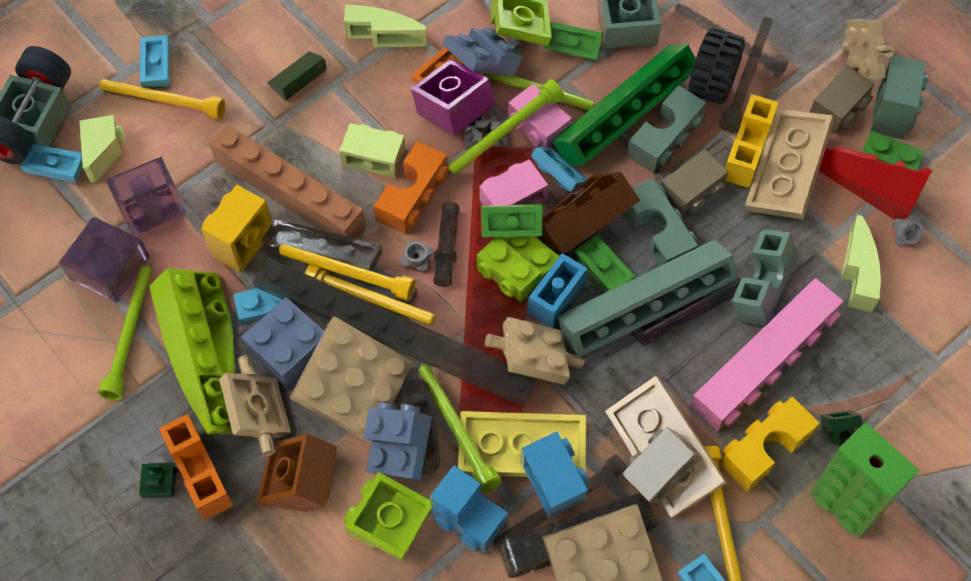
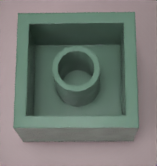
M598 0L597 7L601 31L604 33V49L658 44L661 19L657 0Z
M897 55L891 57L885 71L886 78H882L878 87L870 132L874 131L885 136L904 139L908 129L913 130L917 114H921L925 102V97L921 96V91H925L929 75L925 74L926 62Z

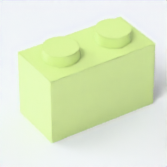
M350 123L339 150L342 166L396 178L406 152L404 135H400L395 131L374 129L365 124L356 125Z

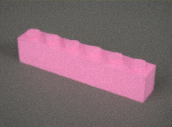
M815 278L694 394L690 407L717 432L725 424L728 427L733 425L741 415L739 410L745 404L749 407L752 406L761 396L762 392L760 390L766 384L772 386L782 375L780 370L786 364L791 367L802 355L800 350L806 344L809 347L813 346L822 335L820 331L825 326L831 328L842 315L838 311L844 301Z

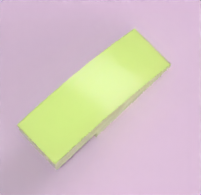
M345 5L344 24L347 39H372L373 47H427L426 26L397 12L381 8Z
M856 215L849 232L841 279L853 281L848 307L872 313L880 298V262L873 236L864 217Z

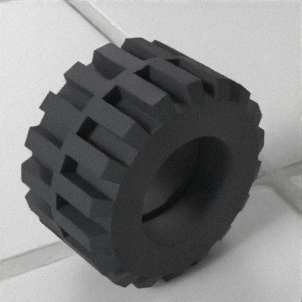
M712 27L705 34L689 80V92L701 99L722 105L727 100L745 49V38Z

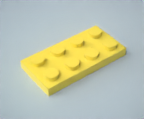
M460 412V420L484 463L495 468L499 476L528 477L521 464V449L558 431L561 439L567 438L575 454V456H572L576 468L582 467L586 473V415ZM459 445L458 468L466 474L473 476L474 470Z

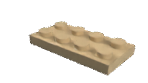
M776 110L745 203L747 211L804 219L834 124L833 115Z
M653 377L605 411L632 456L638 452L642 453L650 445L648 441L659 429L664 430L668 427L676 431L702 457L661 500L671 518H676L727 484V481L659 377Z

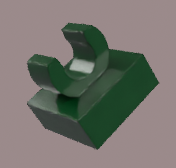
M852 410L820 414L822 427L830 431V441L835 445H840V433L846 431L847 439H849L856 432L854 429L862 426V416Z
M142 464L139 495L142 498L174 497L175 464Z

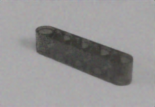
M641 493L500 542L497 547L508 577L516 578L551 566L543 536L632 505H638L646 532L650 531L658 523L649 501Z

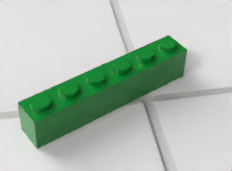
M689 44L668 45L552 140L559 154L572 165L584 166L675 90L678 85L691 76L696 60Z

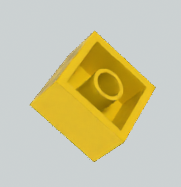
M237 184L231 192L223 196L219 207L213 214L206 217L201 228L212 257L239 273L243 271L275 230L266 200Z

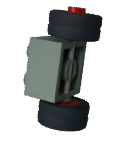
M29 46L23 51L21 58L15 66V72L18 76L10 74L0 92V161L6 163L21 164L26 159L33 144L50 147L71 108L63 92L71 76L70 66L56 53L38 46Z

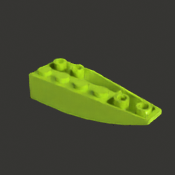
M167 268L149 288L171 365L190 406L207 434H233L219 380L225 373H235L233 324L219 274Z

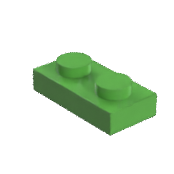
M550 22L552 38L549 45L544 46V49L598 60L604 33Z
M874 131L870 132L862 150L864 153L877 155L878 160L895 165L897 161L905 162L906 168L918 170L925 153L923 150Z
M482 205L481 236H542V205Z
M598 235L574 251L575 258L583 266L587 267V271L605 292L635 278L632 272Z

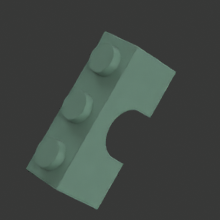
M678 85L662 103L659 119L670 127L659 129L645 122L629 140L627 156L652 173H655L661 165L663 167L667 166L673 157L674 150L677 147L682 148L689 139V133L694 128L696 130L699 129L706 118L704 114L706 102Z
M654 178L632 187L640 201L624 213L634 228L643 224H654L663 231L652 237L649 249L658 266L698 248V240L695 234L687 230L683 224L681 213L678 209H673L668 201L667 192L662 186H658Z
M762 229L752 252L755 258L753 279L741 278L732 303L740 322L766 326L773 317L798 253L790 232Z

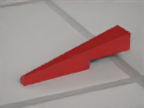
M835 146L833 149H825L819 172L894 220L908 218L933 171L925 167L921 171L906 168V163L897 161L895 165L878 160L877 155Z

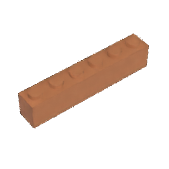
M227 125L209 144L217 164L345 246L349 247L366 227L362 208L233 127Z

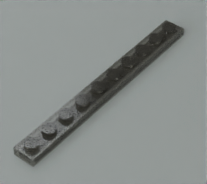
M267 258L253 280V285L257 289L282 300L287 297L296 306L329 321L335 316L387 347L524 408L538 383V378L508 372V364L504 361Z

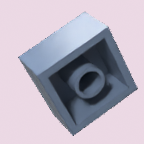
M285 297L241 336L247 353L274 378H277L281 385L289 390L299 381L324 330Z

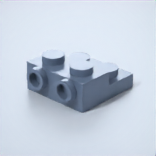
M484 27L483 29L471 28L469 35H446L443 45L473 72L514 76L522 59L521 53L514 49V45L505 41L503 37L496 35V30L490 27Z
M379 402L378 408L369 407L363 439L370 440L372 443L366 472L372 474L380 472L391 477L421 480L432 416L419 413L420 407L401 404L400 410H397V405Z

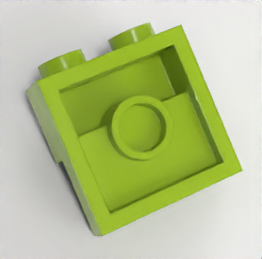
M492 0L490 4L491 24L496 25V35L546 46L549 45L552 36L548 1Z
M535 236L495 237L477 254V269L485 278H492L497 282L502 292L508 297L513 296L519 302H522L538 286L560 256Z
M378 472L373 480L369 478L364 484L360 496L363 498L358 506H352L347 512L343 521L346 524L345 531L347 535L373 549L376 547L402 562L432 511L431 500Z

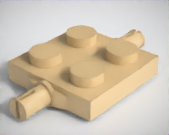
M867 19L847 20L846 40L842 43V46H847L842 47L845 52H849L847 66L865 78L874 80L886 78L885 58L892 57L895 51L889 50L895 49L893 46L885 44L882 21Z
M507 317L503 323L504 337L489 333L485 339L486 347H493L503 351L507 359L508 372L564 385L570 378L568 366L581 369L584 365L583 356L579 357L566 351L562 330Z
M247 355L238 358L241 373H225L219 378L233 435L252 436L259 439L262 456H270L276 452L272 438H285L291 433L277 378L264 377L256 373L252 366L251 357H247Z

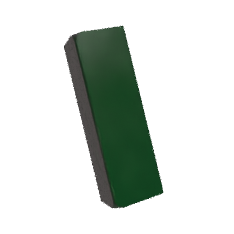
M307 52L267 83L286 101L327 70L325 59L315 53Z

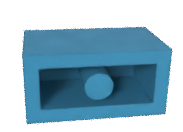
M562 253L529 296L528 314L550 328H554L559 322L557 316L568 310L585 287L587 267Z

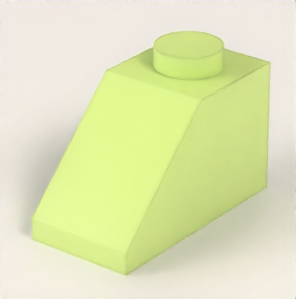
M114 115L79 121L83 169L91 183L97 182L123 154L122 142H126L125 131L122 125L118 126Z

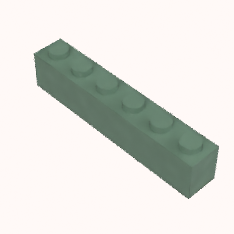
M712 240L557 316L564 340L579 357L586 355L737 280L734 257L716 240Z

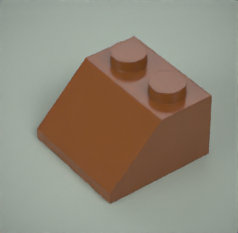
M310 434L273 443L276 452L266 458L257 504L300 511H310L326 507V502L330 495L329 487L332 471L336 463L337 446Z

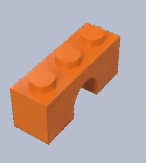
M416 141L403 161L404 177L414 181L415 184L405 189L396 188L388 184L374 204L376 221L405 235L411 226L415 227L421 217V210L425 204L429 205L432 202L436 187L440 182L443 183L449 174L447 154L419 141Z
M186 414L160 427V433L183 476L184 484L203 520L206 521L233 507L230 497L190 416Z

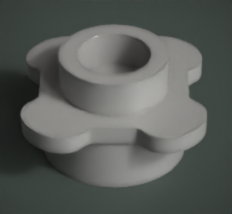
M912 214L909 218L903 220L898 218L893 222L892 226L896 230L895 243L898 246H905L906 243L915 244L922 239L924 230L920 224L921 218L918 215Z
M419 241L408 242L405 245L404 256L401 257L400 264L404 268L414 267L420 272L428 269L427 262L429 257L433 255V249Z

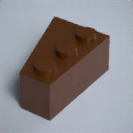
M622 172L594 174L542 217V236H538V238L557 255L562 253L568 255L578 247V244L640 200Z

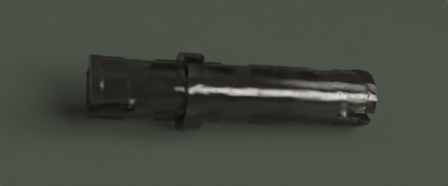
M445 202L441 205L438 247L434 251L433 257L436 262L433 281L435 285L440 287H448L452 284L453 264L457 260L455 242L460 208L454 202Z

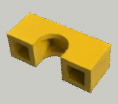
M751 94L737 138L733 143L725 169L728 171L727 182L750 189L779 102Z
M793 396L785 403L778 401L767 412L769 417L762 423L759 420L753 422L745 431L747 435L740 442L734 439L722 451L725 455L720 464L721 467L746 492L750 491L767 476L775 464L765 452L763 444L778 442L792 454L814 434L820 424Z

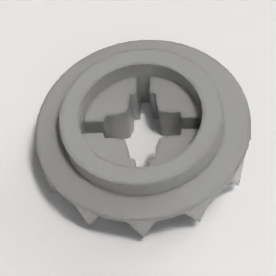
M484 115L480 119L474 120L465 127L464 140L469 149L482 140V133H485L488 129H491L492 132L504 121H498L495 116L486 118ZM509 133L481 155L489 156L502 151L508 143Z

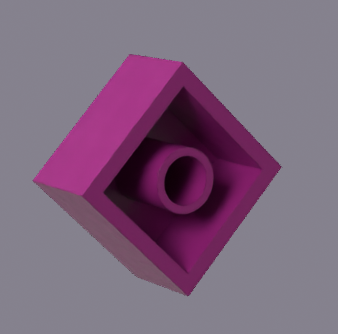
M453 59L447 61L411 88L418 115L454 136L495 105L490 80L477 72L471 71L468 67Z

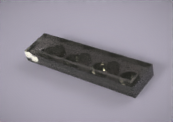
M278 219L273 220L262 238L263 246L279 251V247L286 244L369 271H373L383 253L380 244Z
M738 278L630 332V334L645 347L723 302L730 300L734 297L741 280Z

